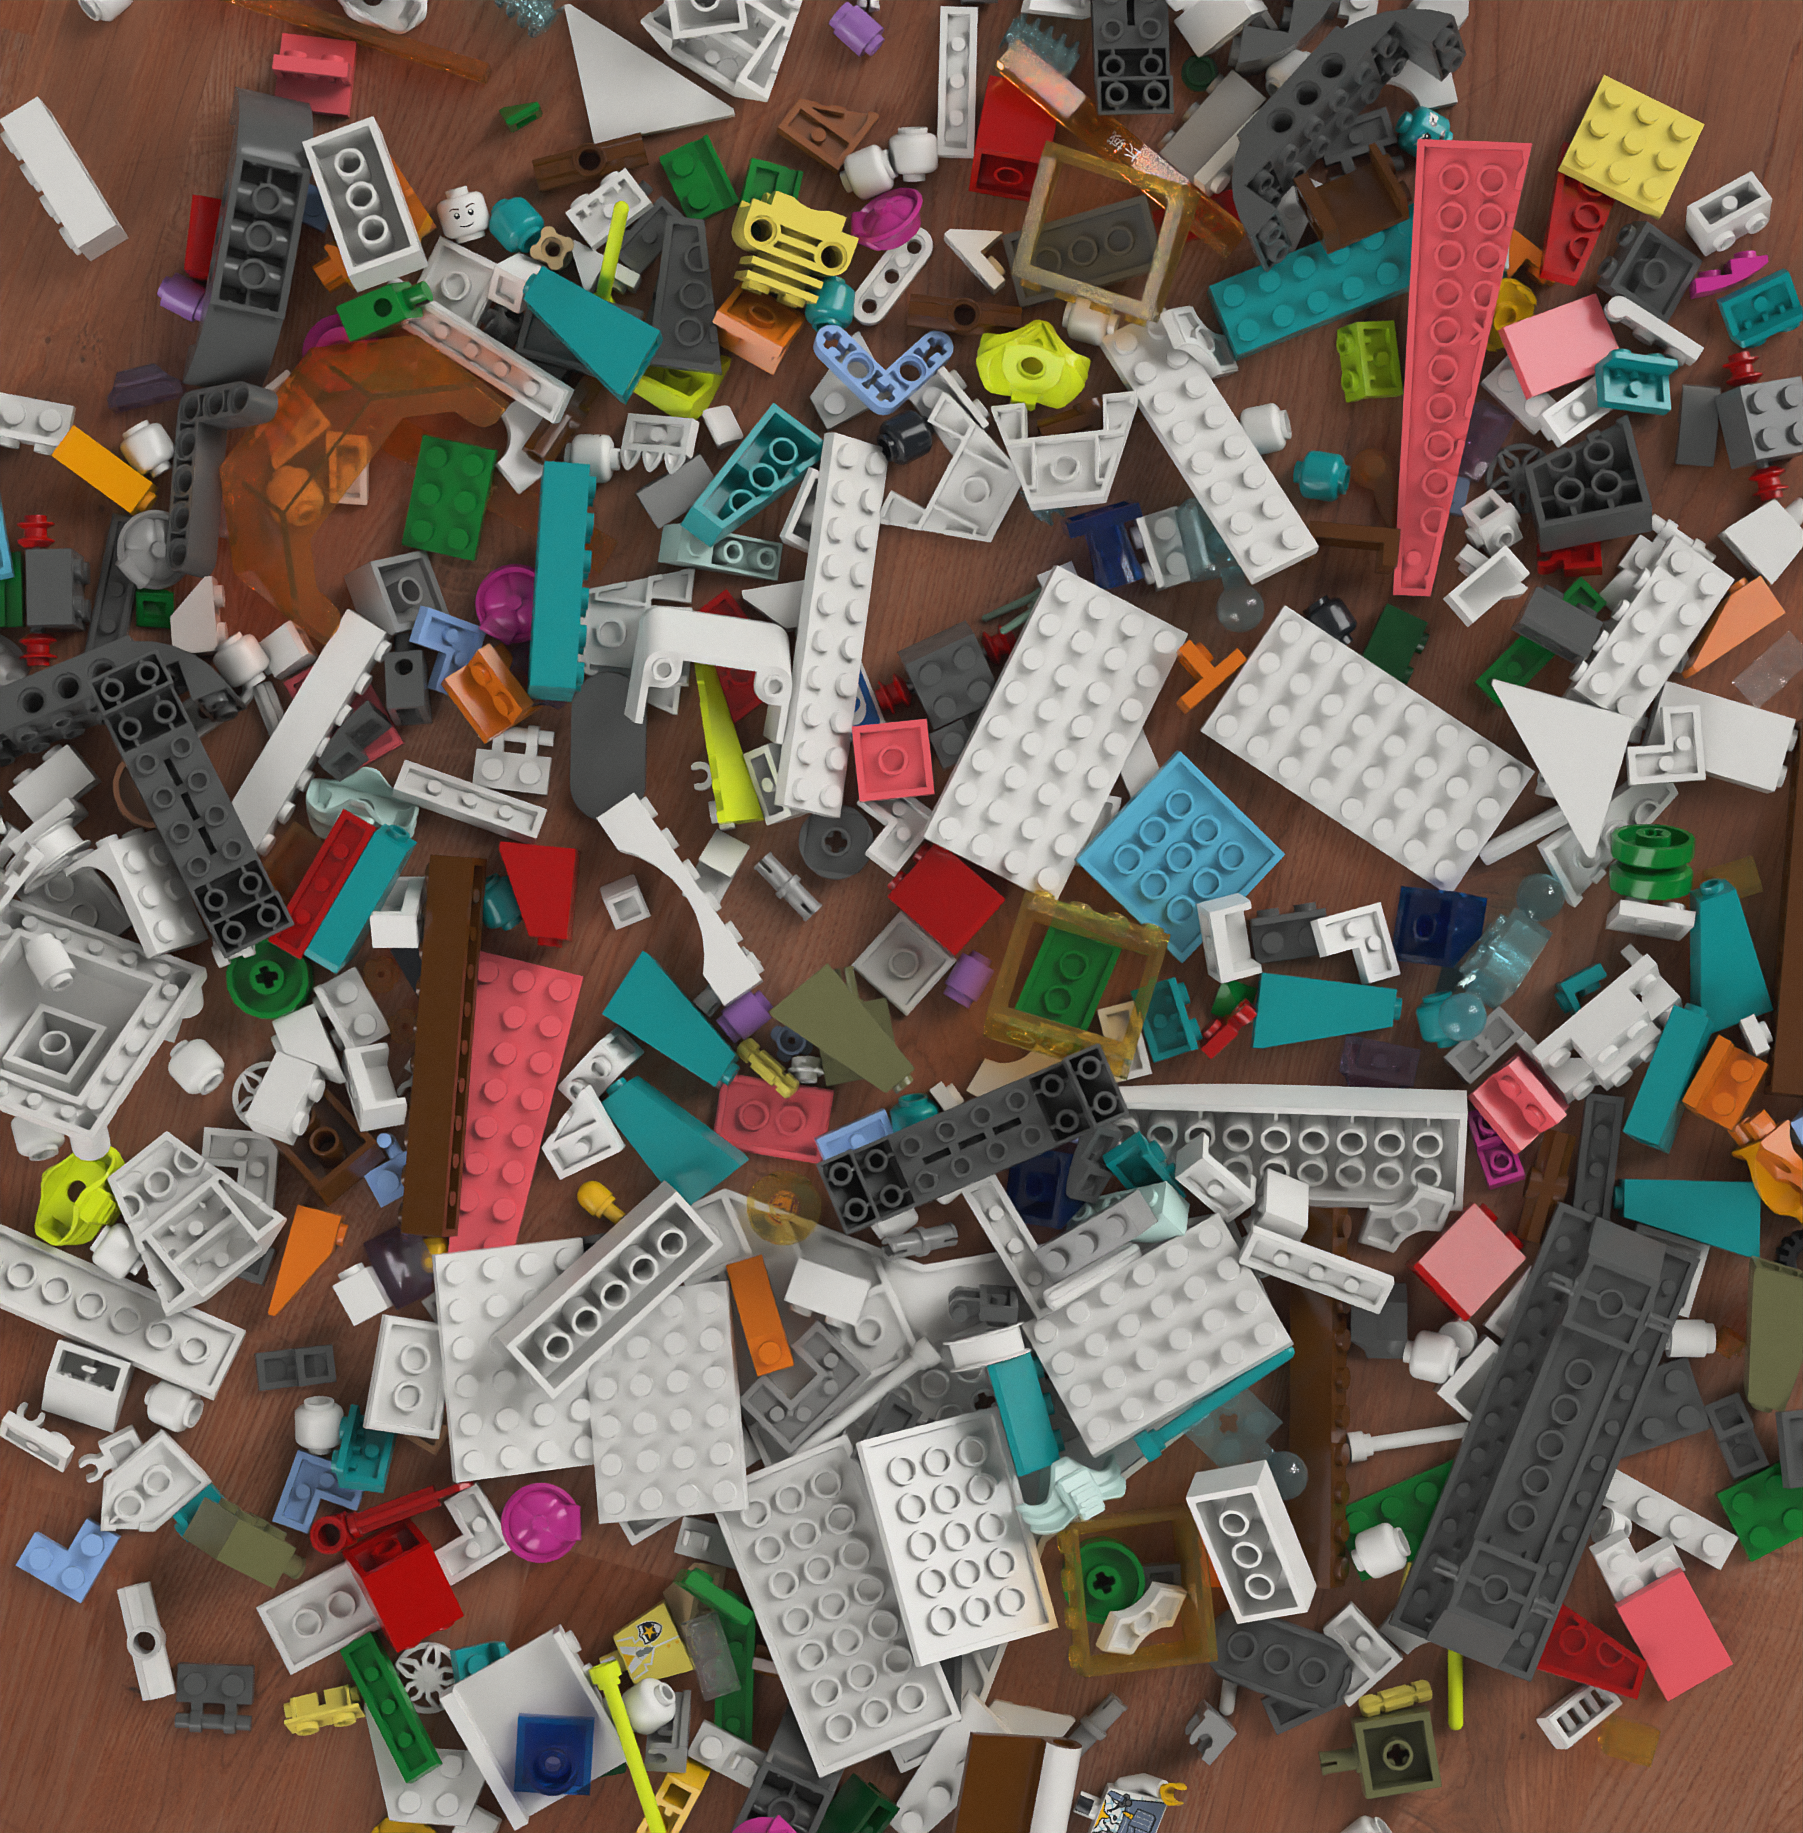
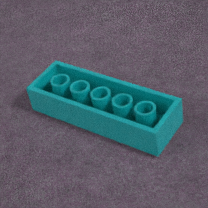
M1414 203L1408 205L1410 219L1327 255L1319 241L1287 254L1285 259L1275 264L1268 273L1259 265L1210 285L1206 294L1222 333L1228 341L1235 361L1409 292Z
M544 461L540 484L527 694L531 699L572 702L575 691L581 692V686L583 685L585 663L578 662V654L583 655L586 646L587 625H580V617L585 618L586 610L588 611L589 588L582 587L583 580L588 581L591 570L592 551L585 550V544H590L594 526V513H587V507H593V499H595L596 476H589L590 464Z

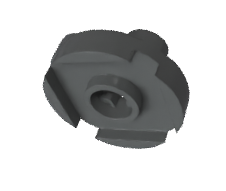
M842 805L840 818H829L811 814L803 823L799 834V850L806 865L817 875L832 880L846 879L859 873L870 860L865 853L874 842L873 832L867 820L856 809ZM834 831L841 832V838L847 840V846L840 847L838 853L831 852V846L825 844L826 837H833Z

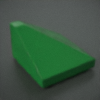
M538 101L503 107L498 110L510 132L513 133L542 117L543 114Z
M137 588L136 626L171 629L170 616L174 613V592L165 589Z
M1234 980L1220 983L1210 1013L1224 1017L1226 1014L1229 1015L1245 998L1253 1004L1257 988Z

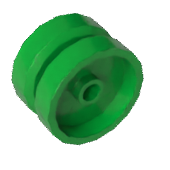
M1634 824L1615 829L1611 834L1610 852L1612 857L1617 860L1613 861L1609 866L1608 884L1610 889L1624 896L1646 900H1668L1688 895L1692 891L1693 870L1687 863L1691 862L1695 855L1696 839L1694 835L1681 828L1660 824Z
M268 938L255 944V955L244 958L242 955L231 960V964L228 965L226 970V983L233 1002L246 1014L261 1019H278L302 1009L310 1000L315 986L314 967L307 956L300 960L267 941ZM269 972H277L278 980H273L274 985H269L266 982V975Z
M1103 1535L1086 1538L1073 1546L1063 1560L1060 1574L1063 1594L1072 1610L1086 1621L1103 1625L1110 1611L1126 1609L1143 1597L1146 1584L1143 1567L1133 1550L1119 1539ZM1104 1572L1106 1577H1109L1108 1583L1098 1585L1095 1582L1097 1581L1096 1574Z

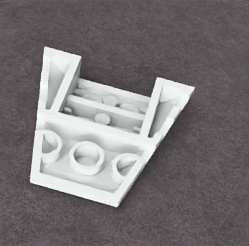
M664 0V3L652 13L649 12L641 19L640 23L672 59L734 97L768 102L803 0H744L748 29L673 39L668 0Z
M168 1131L164 1132L107 1178L125 1222L132 1233L137 1250L141 1254L148 1270L147 1273L161 1300L166 1316L188 1309L211 1298L268 1251L287 1221V1218L269 1207L253 1193L247 1191L227 1174L210 1164L205 1158Z

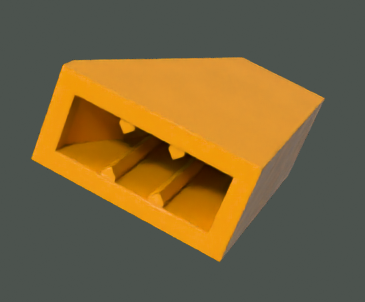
M75 425L71 427L51 455L133 516L150 510L157 500L158 496L155 495L158 487Z

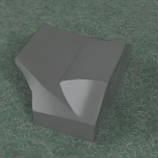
M1394 1283L1380 1314L1351 1304V1342L1365 1351L1366 1358L1403 1359L1407 1343L1408 1301L1406 1283Z

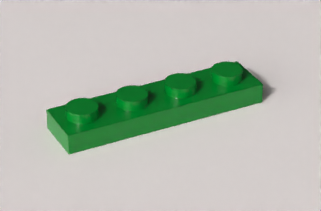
M1579 577L1563 593L1565 596L1562 600L1574 607H1576L1577 603H1581L1597 613L1607 604L1582 577ZM1521 635L1474 684L1501 709L1503 704L1491 685L1492 679L1523 687L1556 654Z
M717 1613L714 1724L752 1744L754 1669H752V1662L755 1654L756 1616L753 1614L745 1626L744 1624H733Z
M369 1631L341 1649L340 1653L405 1782L412 1784L441 1766L443 1763L377 1633Z

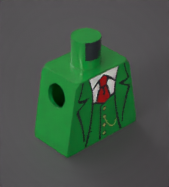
M409 281L391 283L336 306V309L350 342L379 338L422 318L421 306L432 302L433 294L425 281L411 285Z

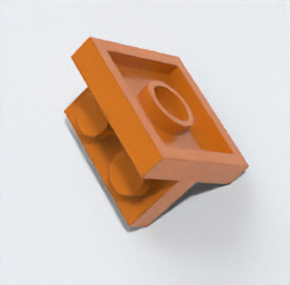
M741 281L717 310L712 323L717 325L719 345L774 376L792 340L802 329L806 317L792 307L777 302L776 298L769 294L767 295L762 292L761 295L742 289L743 282Z
M1189 639L1177 650L1178 656L1176 659L1197 683L1179 698L1176 705L1186 715L1247 661V658L1237 648L1214 668L1211 664L1214 657L1201 642L1194 645Z
M488 643L478 649L467 665L444 678L441 683L484 744L537 712L546 704L545 700L531 699L528 696V677L503 643L494 648Z
M1718 1035L1682 1102L1692 1114L1702 1119L1705 1117L1734 1132L1770 1066L1764 1061L1735 1047L1732 1041Z

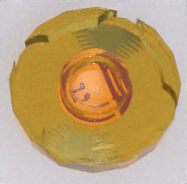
M777 1170L769 1173L768 1176L763 1177L761 1180L759 1179L752 1186L747 1197V1218L752 1230L761 1239L775 1245H792L805 1240L814 1232L821 1217V1198L819 1193H817L816 1188L807 1177L794 1171ZM754 1201L769 1205V1212L754 1208ZM773 1207H774V1208H777V1209H780V1210H782V1211H785V1212H787V1213H790V1214L787 1215V1214L776 1213V1212L774 1211Z

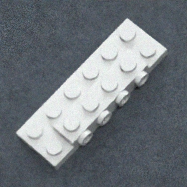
M1676 536L1670 537L1649 570L1646 568L1642 569L1634 579L1632 587L1635 590L1628 600L1622 599L1611 614V617L1615 620L1607 631L1602 629L1599 632L1592 648L1593 652L1587 661L1579 662L1569 676L1572 683L1562 698L1634 717L1633 730L1735 579Z

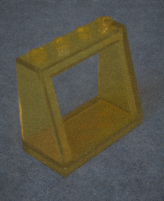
M1046 140L1011 275L1021 278L1020 286L1040 292L1042 285L1056 289L1054 297L1074 304L1077 297L1091 301L1089 309L1111 315L1112 309L1125 312V321L1146 327L1148 320L1158 323L1201 193L1188 186ZM1063 164L1169 198L1141 302L1030 265Z
M1035 890L1034 893L1025 891L986 1013L983 1037L1059 1060H1063V1058L1100 1043L1114 1077L1127 1080L1171 934L1164 933V929L1155 924L1143 923L1141 926L1128 922L1125 916L1118 913L1107 912L1104 915L1091 911L1092 908L1082 902L1071 901L1068 904L1055 900L1054 895L1045 891ZM1033 921L1149 956L1123 1042L1008 1007Z
M1187 1503L1096 1515L1086 1521L1076 1518L1063 1530L1057 1532L1059 1552L1061 1554L1064 1553L1066 1569L1061 1570V1583L1064 1592H1068L1070 1606L1065 1608V1623L1067 1629L1072 1630L1073 1645H1070L1068 1648V1656L1071 1668H1076V1674L1083 1677H1093L1218 1661L1208 1552ZM1171 1520L1175 1561L1180 1562L1182 1588L1187 1591L1180 1608L1183 1640L1138 1647L1133 1655L1111 1652L1090 1655L1078 1534Z

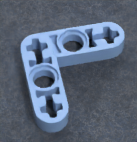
M826 325L818 331L813 344L816 356L871 411L879 415H889L898 409L934 376L940 367L947 364L954 348L953 342L947 334L941 331H930L885 370L840 326ZM836 339L838 341L836 348L833 346L829 349L824 347L826 340ZM939 344L943 348L941 353L933 354L926 364L923 358L928 353L930 346L935 347ZM846 351H849L850 353L846 355L843 362L839 363L841 354L844 356ZM852 362L862 363L867 368V376L863 378L853 377L848 372V364ZM904 365H912L919 371L920 378L915 381H908L900 374V368ZM876 377L875 384H871L869 389H866L865 387L868 386L872 378ZM888 391L891 393L889 400L879 401L877 399L879 392L885 393Z

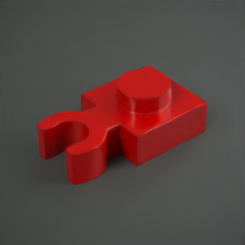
M1600 541L1542 553L1540 552L1539 544L1536 545L1537 557L1550 558L1547 561H1537L1538 574L1548 575L1559 568H1564L1565 577L1602 575Z
M1245 998L1229 1015L1226 1014L1221 1020L1217 1018L1211 1020L1201 1031L1200 1049L1212 1059L1238 1035V1031L1243 1026L1247 1025L1257 1015L1255 1012L1256 1007Z

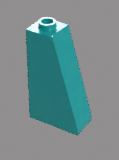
M542 266L537 275L531 274L523 288V294H525L524 301L527 308L620 402L626 405L663 342L661 331Z
M384 824L374 832L304 953L305 956L337 974L358 954L371 930V913L373 911H381L418 843L409 838L410 834L405 829L397 825L389 826Z
M1715 878L1703 882L1700 888L1690 892V911L1696 912L1694 927L1690 930V1004L1708 1011L1706 1017L1714 1022L1712 1034L1736 1025L1740 1020L1753 1014L1757 1017L1773 1011V1007L1736 888L1725 878L1722 880Z
M642 951L602 1014L714 1087L720 1089L723 1084L730 1085L740 1069V1066L736 1064L740 1057L653 956Z
M1262 972L1259 973L1255 1004L1257 1015L1253 1020L1250 1048H1265L1393 1027V1020H1400L1402 998L1396 997L1397 989Z
M1686 1003L1684 1008L1676 1005L1673 1006L1623 1129V1132L1634 1141L1669 1154L1685 1110L1682 1099L1699 1070L1714 1026V1022L1706 1017L1707 1010L1690 1003Z
M638 1075L628 1082L622 1077L605 1090L609 1097L601 1103L609 1117L659 1181L662 1183L665 1180L690 1206L749 1160L742 1151Z
M1619 1178V1186H1614L1612 1205L1613 1209H1618V1216L1745 1257L1751 1258L1752 1255L1760 1258L1761 1198L1752 1181Z

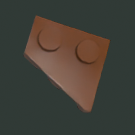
M798 99L779 124L776 132L831 172L838 175L844 167L845 157L857 150L876 125L880 116L875 112L868 111V114L846 111V107L832 104L823 106L816 101Z

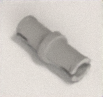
M771 851L753 867L777 891L775 895L779 899L783 897L805 922L822 906L799 883L801 878L797 874L792 876L772 855Z
M951 1222L927 1229L919 1226L912 1228L909 1233L883 1238L882 1244L890 1245L881 1246L882 1252L887 1261H894L911 1255L922 1257L928 1255L931 1250L955 1246L958 1240H950V1238L958 1237L956 1227Z
M1112 1692L1108 1694L1089 1716L1085 1714L1081 1718L1080 1722L1082 1724L1068 1738L1082 1745L1081 1757L1097 1740L1102 1741L1107 1736L1105 1731L1128 1709L1123 1704V1701Z

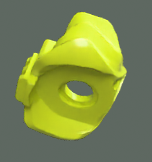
M1033 320L1022 328L1004 334L984 333L981 337L976 358V366L984 387L990 393L1011 396L1010 404L1025 403L1028 411L1035 410L1036 403L1059 409L1073 401L1085 387L1091 363L1088 357L1072 351L1060 339L1053 326L1043 320Z
M110 1146L109 1151L103 1157L92 1161L81 1160L72 1153L63 1161L43 1172L41 1178V1199L34 1224L35 1233L38 1237L54 1246L81 1245L92 1241L103 1224L108 1226L114 1225L121 1214V1210L107 1178L125 1164L120 1153L115 1148ZM82 1181L86 1188L80 1193L77 1200L72 1202L68 1196V1189L73 1182Z

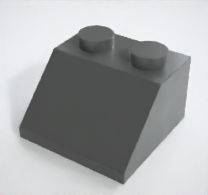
M1544 585L1543 589L1536 586L1531 590L1510 629L1574 665L1586 660L1603 624L1602 621L1596 619L1598 613L1581 603H1577L1576 607L1565 602L1562 600L1565 595L1551 586Z

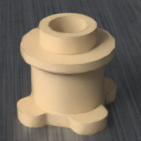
M546 226L541 230V238L538 243L531 246L530 255L534 260H538L540 263L548 266L549 270L560 271L565 269L572 261L574 242L570 237L557 234L552 226ZM552 247H559L560 252L557 256L551 257L548 255Z

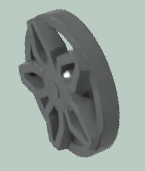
M1524 443L1511 444L1500 449L1490 459L1485 472L1486 490H1494L1504 481L1507 488L1494 491L1499 496L1508 495L1510 492H1513L1511 498L1519 514L1531 512L1524 466L1527 465L1528 460L1535 454L1537 455L1536 460L1546 456V453L1538 447ZM1522 449L1529 452L1521 458L1519 463L1518 458L1511 454L1510 451ZM1503 456L1513 461V465L1508 468ZM1498 462L1501 471L1505 475L1499 476L1493 481V471ZM1524 493L1526 497L1524 507L1522 508L1519 494Z

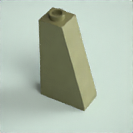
M828 963L769 1011L776 1020L885 1093L893 1089L898 1094L914 1080L910 1075L915 1070L913 1065Z
M1751 1255L1748 1273L1743 1390L1747 1401L1750 1402L1753 1408L1767 1413H1771L1773 1409L1785 1411L1803 1362V1270Z

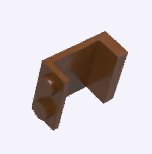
M1375 142L1368 145L1370 164L1315 188L1307 172L1293 178L1296 200L1327 255L1410 219L1408 203L1412 201V196L1404 180L1398 182L1395 177L1396 169L1388 153L1382 155Z

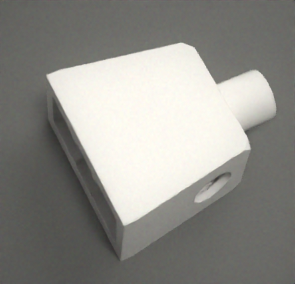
M1800 497L1796 498L1785 509L1777 500L1773 499L1717 535L1755 578L1761 575L1767 586L1772 585L1803 547V529L1800 527L1803 523V499Z

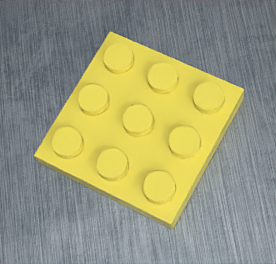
M1604 75L1557 171L1659 220L1705 124Z

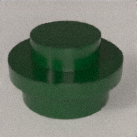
M1197 55L1189 57L1181 69V79L1184 85L1194 92H1205L1212 81L1218 76L1217 64L1207 55L1200 58Z

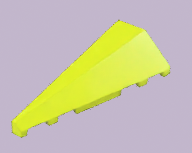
M724 355L720 356L722 375L648 366L633 392L672 417L693 418L697 420L703 414V411L708 409L730 367L731 358Z
M694 662L718 824L735 823L737 825L765 820L715 666Z

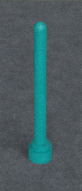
M1290 1346L1234 1378L1157 1431L1153 1428L1147 1432L1145 1429L1135 1435L1133 1439L1148 1462L1151 1463L1162 1455L1160 1451L1166 1448V1442L1293 1358L1295 1354L1294 1348Z

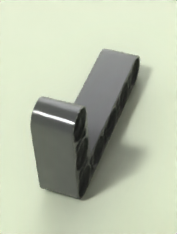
M239 381L192 390L185 393L181 398L177 413L165 556L167 567L171 571L199 578L210 576L217 561L227 430L264 424L271 421L278 408V397L274 391Z

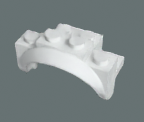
M1631 944L1620 952L1631 965L1620 977L1539 1045L1526 1032L1516 1041L1519 1048L1522 1049L1567 1104L1571 1103L1575 1098L1577 1100L1585 1098L1593 1090L1594 1086L1602 1085L1608 1091L1613 1085L1619 1087L1628 1081L1633 1075L1632 1070L1643 1061L1647 1063L1652 1060L1662 1035L1660 1031L1661 1026L1665 1028L1673 1006L1676 1005L1683 1008L1680 996L1660 976L1657 963L1648 954L1642 956ZM1637 994L1642 995L1641 1002L1637 999ZM1574 1048L1582 1058H1569L1571 1055L1570 1051Z

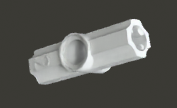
M142 1582L117 1589L128 1636L127 1649L133 1657L142 1700H153L176 1693L165 1646L166 1634L160 1625L151 1582ZM140 1632H149L154 1636L155 1647L153 1650H145L140 1647L138 1643Z

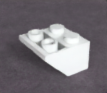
M67 1337L59 1339L46 1375L41 1410L114 1433L135 1366H132V1362L103 1353Z

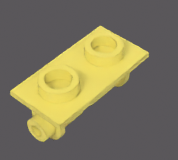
M350 1684L324 1690L326 1704L319 1705L316 1692L290 1698V1702L284 1703L283 1706L286 1718L292 1717V1719L284 1720V1724L292 1734L297 1733L299 1736L317 1733L319 1727L334 1724L335 1727L352 1725L356 1722L357 1718L366 1716L361 1706L355 1703L361 1701L358 1687H351Z

